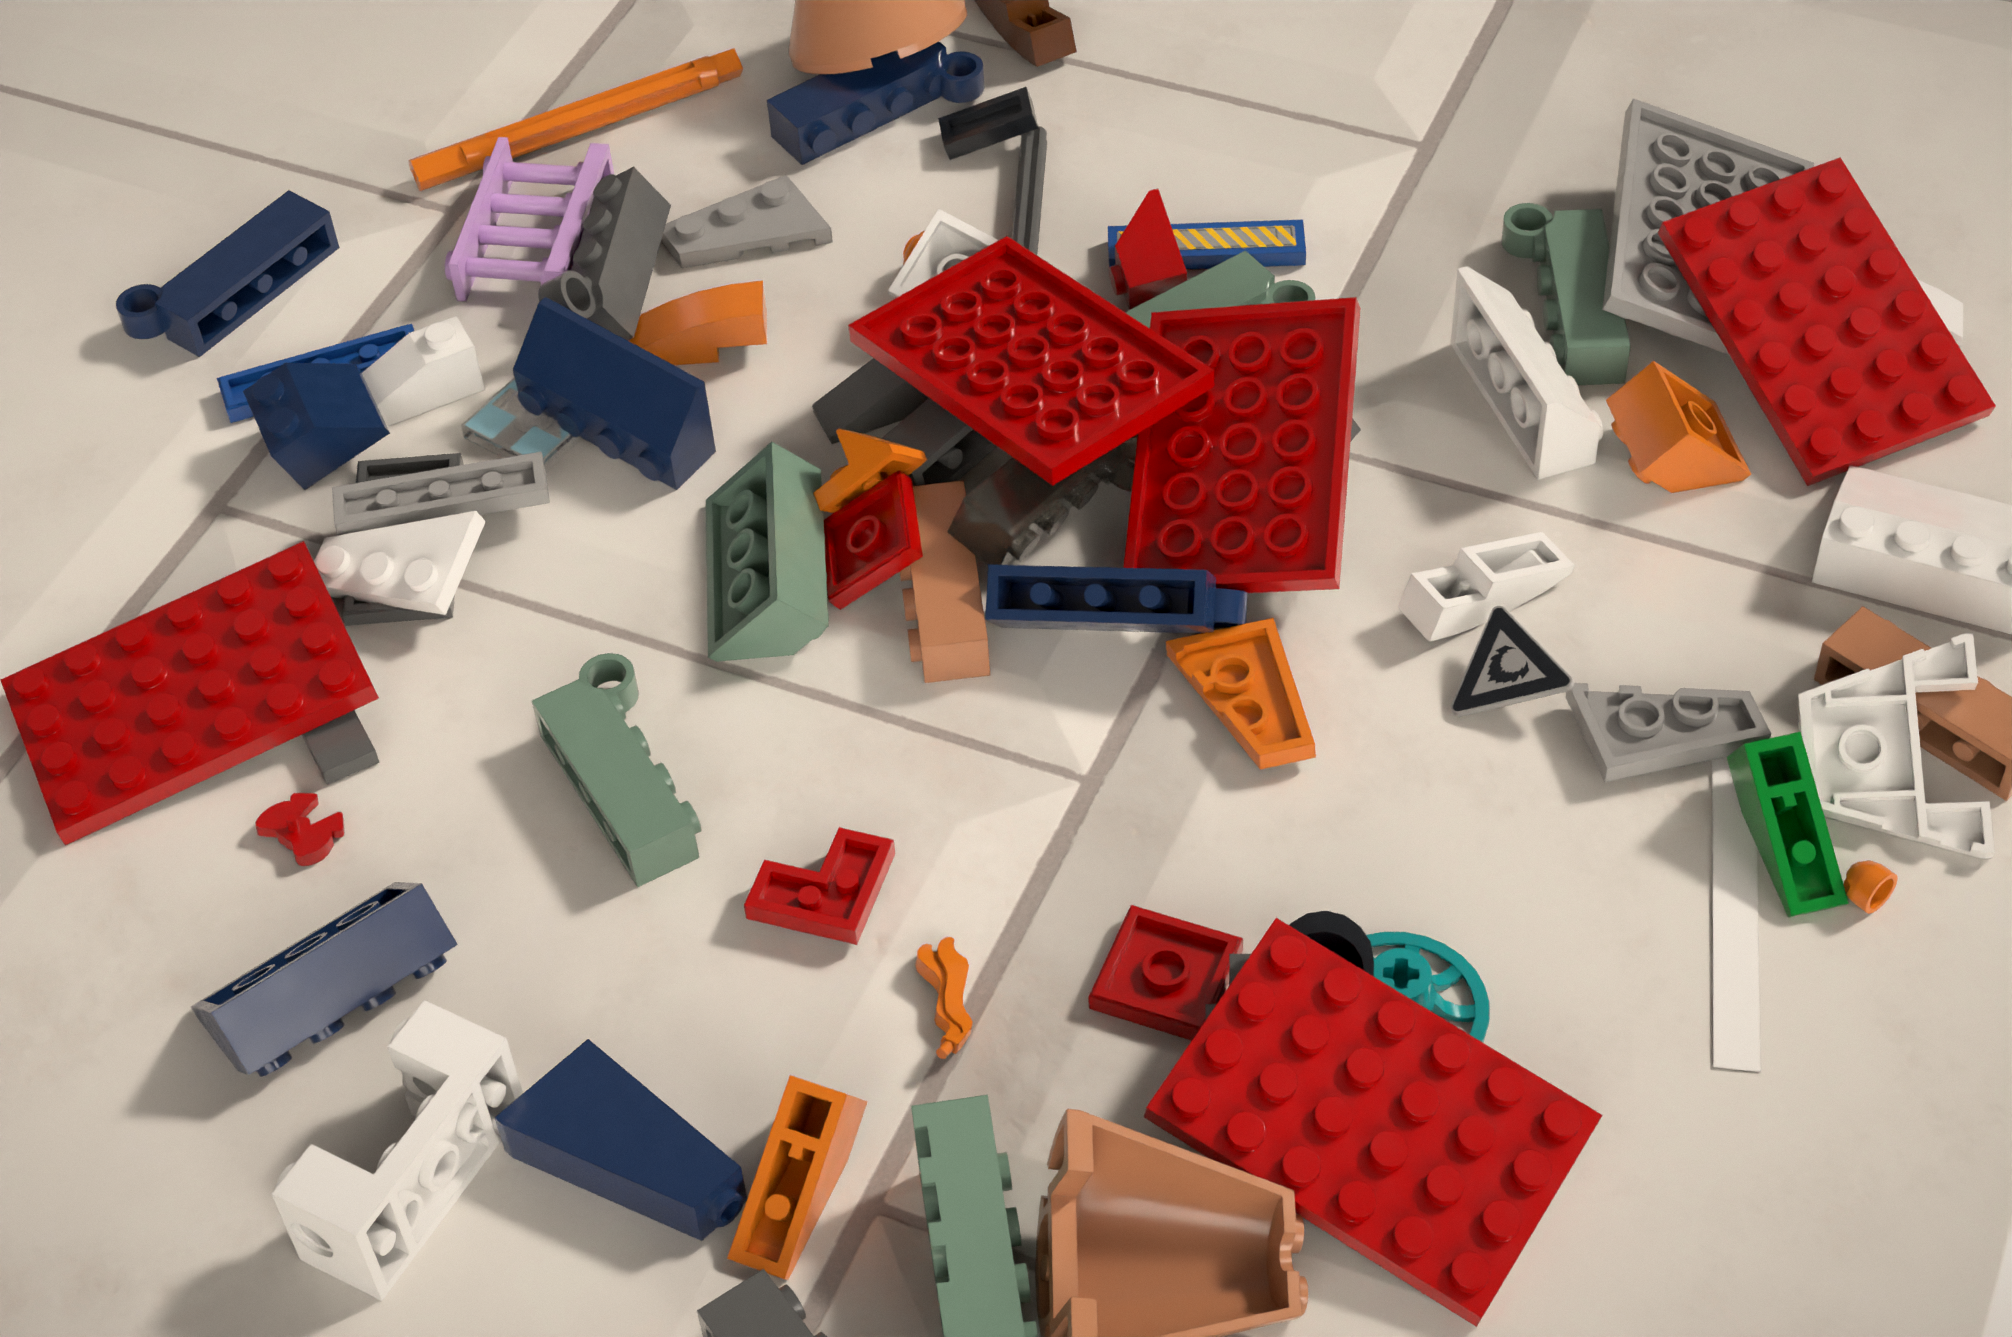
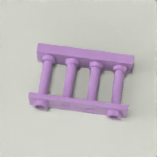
M498 137L491 156H486L484 160L483 177L453 251H449L446 256L445 275L448 280H452L457 301H467L476 277L541 282L542 285L544 282L572 270L574 264L573 256L579 247L584 231L583 223L589 215L594 199L593 191L604 177L614 174L609 144L590 143L584 162H578L577 166L513 162L508 138ZM512 182L575 186L573 192L567 193L565 198L508 194ZM500 213L563 217L561 225H555L553 230L496 226ZM488 245L552 249L549 258L544 257L542 262L483 258Z

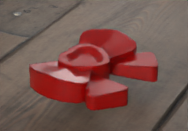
M293 793L290 801L274 804L260 814L255 821L257 835L277 838L279 843L293 851L295 861L299 866L313 865L324 860L334 846L333 837L340 838L344 836L343 813L336 812L311 824L306 816L318 806V795L315 793Z

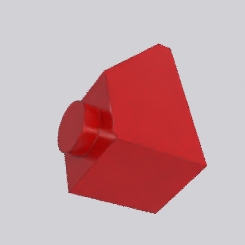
M1158 188L1150 190L1146 194L1115 245V265L1108 268L1113 291L1116 296L1124 294L1129 310L1187 281V271Z

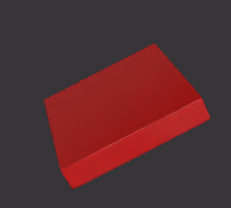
M901 470L893 473L823 520L828 601L840 610L923 557L912 479Z
M1130 905L1088 996L1089 1009L1192 1041L1205 1022V1004H1217L1229 984V954H1242L1243 938Z

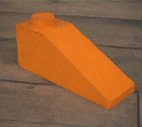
M792 1075L789 1076L727 1259L760 1271L764 1269L768 1274L789 1280L848 1162L868 1101Z

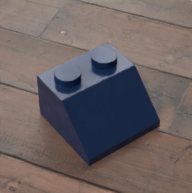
M284 363L243 391L271 457L304 490L390 434L361 370L355 364Z

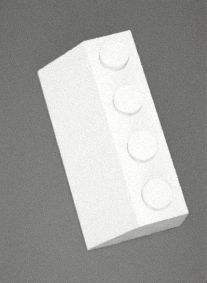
M1467 266L1458 268L1450 345L1536 478L1539 480L1595 464L1598 442L1603 437L1601 419L1595 410H1590L1581 398L1575 379L1570 375L1567 376L1557 362L1552 345L1548 342L1544 343L1534 327L1530 313L1526 309H1521L1510 291Z

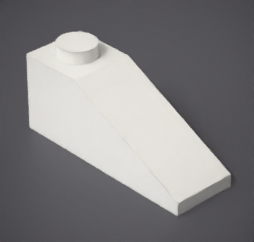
M457 316L409 333L362 372L387 427L485 390L475 346Z

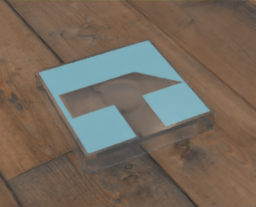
M514 377L461 425L463 437L502 458L542 452L547 473L583 438L580 436L572 437V434L564 431L559 426L556 416L546 411L536 416L525 410L518 400V390Z

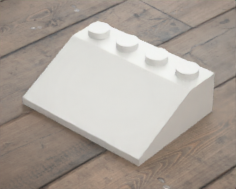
M1849 466L1834 500L1822 536L1812 583L2012 635V505L1857 466Z

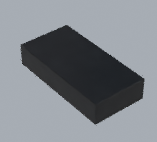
M1027 87L938 118L943 146L949 160L1038 129L1033 101Z

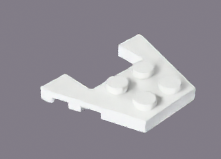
M1973 633L1961 634L1940 646L1926 651L1924 649L1904 655L1901 660L1871 671L1868 668L1798 694L1799 732H1801L1825 817L1969 856L1992 859L1995 850L1990 801L1930 804L1925 802L1915 695L1916 692L1976 689L1978 678Z

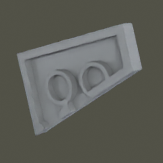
M784 175L666 223L661 242L681 268L740 259L744 250L770 246L771 252L775 253L790 250V242L814 238L815 245L833 243L831 227L790 178Z

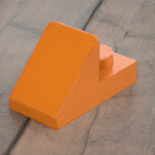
M838 428L836 433L849 464L835 470L831 474L830 480L813 492L820 511L835 513L898 470H901L906 475H910L927 461V457L924 451Z

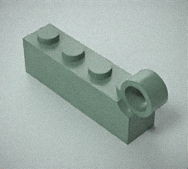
M1521 203L1510 207L1504 214L1501 243L1503 248L1513 256L1532 258V262H1540L1537 268V290L1539 296L1547 297L1543 305V322L1545 330H1553L1554 335L1550 337V344L1555 351L1557 362L1567 376L1570 375L1575 379L1577 385L1625 384L1631 347L1624 318L1602 310L1609 255V241L1602 209L1554 211L1553 218L1548 209L1538 204Z
M1245 250L1125 313L1150 328L1151 312L1315 300L1316 296L1309 285L1300 281L1283 280L1275 283V276Z
M605 653L589 659L580 669L578 680L531 701L542 740L636 886L640 887L700 858L695 834L701 832L702 829L692 805L687 800L679 803L675 797V785L663 763L654 765L650 760V748L640 728L637 725L629 728L624 721L626 719L625 713L636 704L639 697L633 664L622 655ZM605 682H621L616 687L610 689L597 688Z

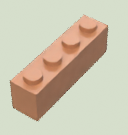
M964 480L913 486L923 557L900 571L901 581L911 580L912 588L902 589L906 621H917L916 629H907L911 662L922 661L925 683L990 676L988 638Z
M1862 606L1822 643L1814 680L1824 685L1868 668L1870 671L1901 660L1906 654L1920 649L1926 651L1931 649V647L1901 630L1891 621L1883 619ZM1977 676L1978 684L1975 690L1916 692L1920 747L2007 801L2012 796V697Z

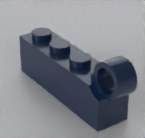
M937 42L901 59L898 50L870 58L873 65L872 68L838 74H820L767 100L771 137L801 165H804L941 96L954 103H966L979 98L985 89L983 61L979 56L970 52L960 51L947 54L946 47L941 42Z
M288 190L161 288L152 284H140L122 292L116 300V309L125 333L135 339H151L165 332L168 340L201 357L340 248L330 211Z
M988 565L985 620L1001 628L1159 633L1213 632V628H1228L1246 624L1248 593L1240 590L1216 588V577L1208 570Z

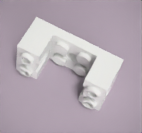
M425 1000L410 1019L403 1020L397 1026L392 1035L391 1042L387 1046L394 1067L402 1072L403 1086L408 1089L405 1093V1098L411 1115L415 1116V1121L398 1143L390 1145L385 1150L379 1160L376 1172L372 1174L310 1144L297 1162L291 1163L284 1169L277 1181L276 1189L272 1192V1197L299 1259L380 1301L385 1298L501 1142L494 1117L523 1094L506 1037Z

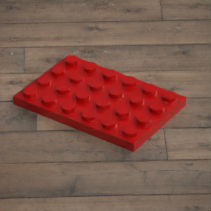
M1841 157L1662 222L1658 235L1807 486L1848 471L1849 466H1862L1990 416L1996 407Z
M1008 236L848 325L850 342L1052 486L1214 387V370Z
M1356 297L1151 312L1150 329L1214 370V387L1138 433L1123 568L1208 570L1216 577V588L1240 590L1247 593L1340 589L1361 310Z
M304 541L0 680L55 830L65 846L379 699Z
M1275 918L1151 1099L1144 1113L1145 1119L1207 1158L1294 1190L1296 1214H1300L1307 1221L1476 1327L1603 1116L1278 918Z

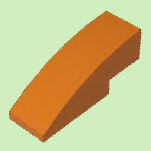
M763 280L729 284L702 290L666 302L640 315L634 338L628 341L672 365L719 362L720 347L767 344V308Z

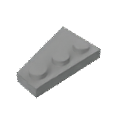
M1574 683L1573 688L1566 692L1567 702L1604 782L1724 758L1743 744L1771 738L1772 734L1750 691L1680 688L1674 695L1644 694L1642 693L1641 686L1620 685L1619 692L1589 691L1587 683Z

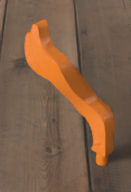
M952 937L943 938L939 942L937 951H932L931 944H924L919 947L915 964L917 972L938 993L934 1021L946 1033L941 1039L940 1047L936 1050V1054L940 1059H946L951 1052L957 1054L969 1038L973 1024L963 1005V994L969 964L967 959L955 950V940Z

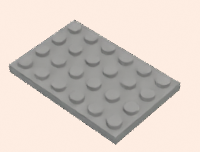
M1633 98L1624 117L1602 310L1616 314L1621 318L1630 319L1656 328L1667 334L1710 347L1718 352L1729 354L1658 235L1662 222L1812 168L1814 163Z

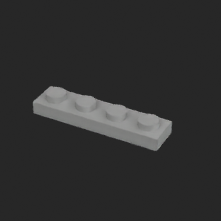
M542 452L332 487L334 525L338 535L477 511L479 515L550 503Z

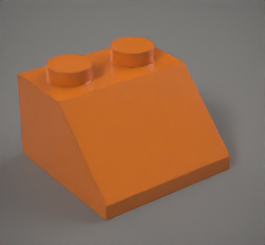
M1652 361L1606 399L1615 419L1611 423L1612 429L1617 437L1627 445L1632 456L1628 459L1629 466L1644 483L1649 484L1653 481L1670 493L1744 481L1751 475L1716 402L1655 361Z

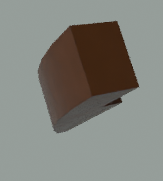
M975 0L980 10L1002 38L1019 55L1034 66L1039 67L1077 52L1070 17L1051 8L1048 0Z

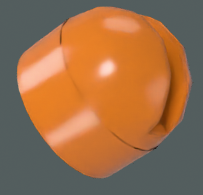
M1871 860L1861 861L1851 865L1846 872L1844 888L1846 895L1855 905L1871 914L1882 907L1889 899L1896 887L1898 877L1882 864Z

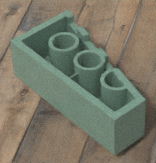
M988 1094L912 1105L919 1174L943 1337H1038L1036 1322H1023L1020 1304L1031 1302L1026 1263L1014 1265L1012 1247L1022 1246L1020 1226L1016 1207L1005 1208L1003 1191L1012 1190L1010 1166L1007 1152L997 1153Z

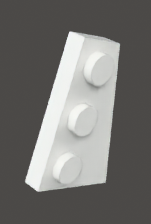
M477 511L327 537L324 538L314 563L331 597L344 599V596L348 595L353 596L356 601L381 603L393 607L446 615L486 521Z

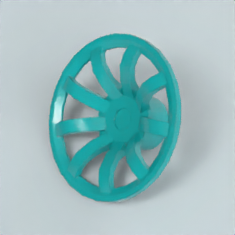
M1379 932L1366 935L1371 942V947L1405 945V948L1389 949L1374 958L1375 978L1440 1017L1454 1022H1473L1470 1035L1484 1042L1490 1020V1002L1485 985L1476 969L1461 954L1442 942L1409 932ZM1420 949L1438 955L1451 964V966L1440 974L1432 975L1428 961L1419 954ZM1464 978L1471 990L1474 1004L1457 1005L1444 1000L1437 992L1447 990Z

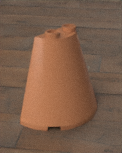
M1066 1109L1055 1133L1047 1161L1048 1169L1058 1170V1173L1047 1187L1048 1196L1041 1195L1038 1216L1035 1282L1041 1337H1222L1295 1320L1305 1313L1308 1303L1307 1280L1304 1276L1299 1275V1271H1294L1292 1265V1253L1298 1254L1304 1241V1221L1302 1216L1296 1214L1294 1190L1087 1112Z

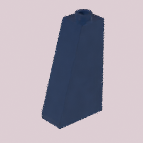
M589 1039L494 1117L504 1150L512 1158L700 1241H703L717 1227H724L730 1224L738 1216L743 1204L747 1201L741 1166Z

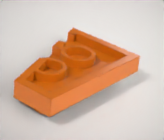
M1274 618L1165 641L1167 656L1260 770L1316 758L1315 742Z

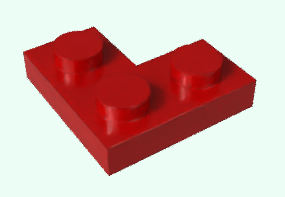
M839 827L820 872L764 859L744 903L746 919L857 945L895 856L894 839Z

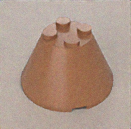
M795 0L788 54L793 67L804 73L838 74L872 68L873 65L870 58L898 50L901 59L947 37L964 22L967 16L965 0Z

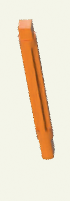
M735 48L710 57L704 56L408 160L409 167L418 189L423 191L482 170L486 156H491L498 137L508 138L513 159L715 88L720 83L740 77L743 66Z

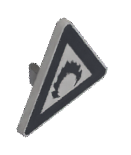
M1496 606L1491 610L1452 701L1451 710L1457 717L1471 715L1568 692L1573 688L1574 682L1571 676L1503 606Z

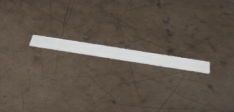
M1727 757L1712 760L1713 1067L1761 1072L1757 846L1742 815Z

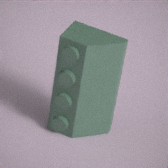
M774 442L769 443L706 499L708 658L716 662L794 655L811 640L819 638L825 629L829 627L823 511H820L813 494L822 486L821 469Z

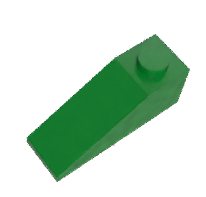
M1801 732L1745 743L1727 756L1739 805L1788 918L1849 904Z

